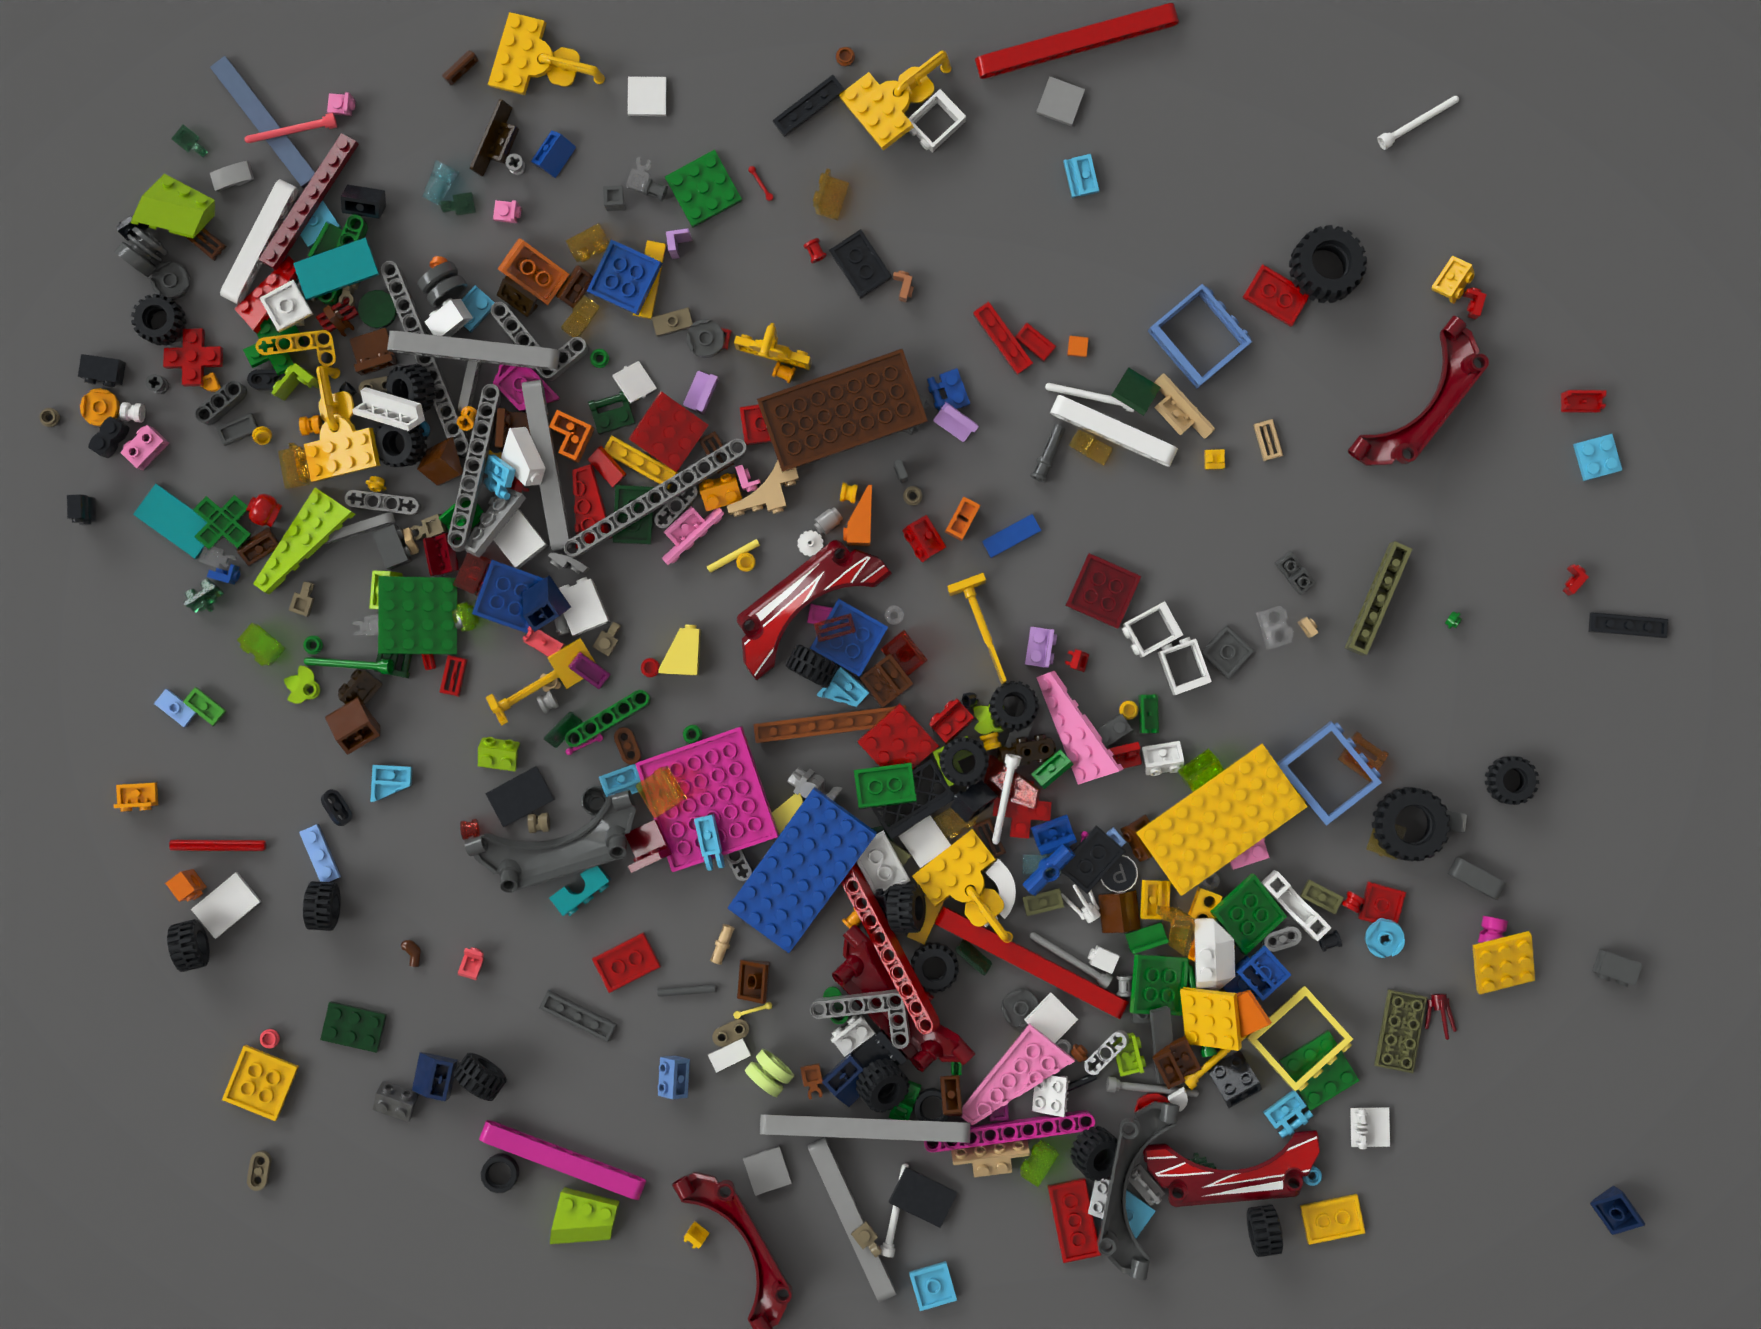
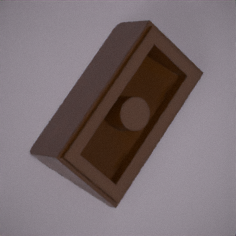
M467 51L442 77L450 86L453 85L478 62V58L472 51Z
M576 266L556 294V297L574 309L587 291L593 275L582 267Z
M270 527L245 541L237 549V552L245 563L250 566L274 551L279 541Z
M959 1075L940 1076L943 1115L962 1116Z

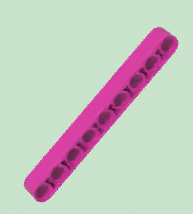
M1081 1110L1067 1112L1065 1117L1045 1115L970 1126V1132L975 1133L976 1138L970 1141V1143L938 1142L935 1146H930L927 1141H924V1146L929 1152H941L1077 1133L1093 1127L1095 1119L1089 1111ZM1085 1116L1091 1118L1087 1125L1081 1124V1119ZM1064 1119L1071 1120V1125L1067 1128L1061 1126ZM1045 1122H1051L1052 1128L1044 1130L1042 1125ZM1027 1124L1033 1126V1130L1029 1133L1023 1131L1024 1126ZM1007 1127H1012L1014 1133L1012 1135H1005L1004 1130ZM993 1130L995 1135L992 1138H987L985 1132Z
M486 1120L479 1140L483 1143L634 1200H640L646 1184V1180L640 1176L491 1120Z

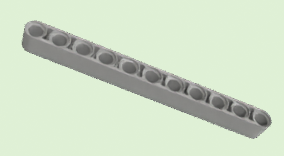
M393 261L384 262L381 266V273L404 331L427 334L401 268ZM394 267L395 273L388 275V270ZM402 285L401 292L395 293L396 286ZM408 302L409 308L403 311L402 305ZM416 320V326L409 328L410 321ZM414 355L417 364L425 367L427 372L431 374L437 373V379L434 381L435 395L440 390H444L445 394L441 399H437V396L433 399L435 409L447 439L453 437L458 456L466 457L470 441L466 431L460 428L456 434H451L450 432L451 428L457 425L459 413L437 358L431 357L430 361L424 364L422 361L424 356ZM451 408L450 416L444 417V410ZM465 443V450L458 452V445Z
M741 439L730 441L569 539L564 545L565 553L571 558L581 556L742 458L746 453L745 442ZM735 444H740L743 446V450L740 453H735L732 447ZM724 454L727 460L724 463H719L716 461L717 455ZM702 464L710 466L708 473H702L699 470ZM686 474L694 476V480L691 483L683 481V477ZM669 484L677 485L678 489L675 493L667 491ZM659 494L661 496L660 502L652 503L650 501L651 496ZM636 504L644 505L645 509L642 513L634 511ZM620 514H626L628 516V520L626 523L618 522V516ZM604 524L611 525V531L607 534L601 531V527ZM587 534L595 536L593 543L588 544L585 542ZM571 544L578 545V551L574 554L568 551V547Z
M761 1115L760 1134L970 1143L971 1123Z

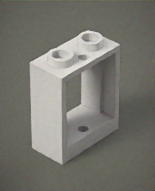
M939 89L908 118L914 127L909 133L912 136L916 135L921 140L920 144L926 150L929 149L933 153L966 122V115ZM938 103L955 123L938 139L932 142L915 123Z
M1165 601L1122 624L1124 626L1122 631L1125 637L1131 639L1133 643L1131 648L1135 655H1139L1140 658L1183 636ZM1159 611L1171 636L1143 650L1130 625Z
M1190 637L1179 640V645L1173 646L1170 643L1162 646V651L1157 652L1173 695L1212 682L1196 639L1191 640ZM1191 646L1202 677L1176 686L1165 655Z

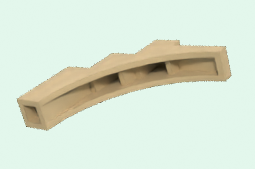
M777 460L773 471L757 490L741 501L727 505L728 513L738 517L744 515V511L752 509V512L760 511L765 505L768 512H773V514L783 512V508H787L781 485L785 484V487L796 485V481H799L796 468L782 473Z

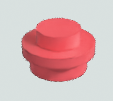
M267 1029L260 1035L261 1045L268 1049L276 1047L280 1041V1036L274 1029Z

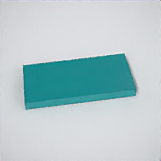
M366 237L293 263L307 301L380 275Z
M155 483L133 515L194 559H197L205 549V546L195 539L194 536L207 523L193 512L192 508Z

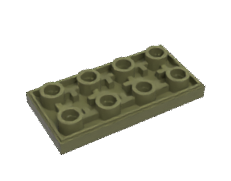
M1388 989L1374 1062L1375 1066L1414 1073L1427 997Z

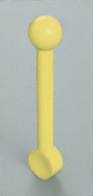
M767 1002L763 1006L742 1012L735 1011L733 1016L735 1019H739L742 1015L763 1009L769 1010L772 1008V1003Z

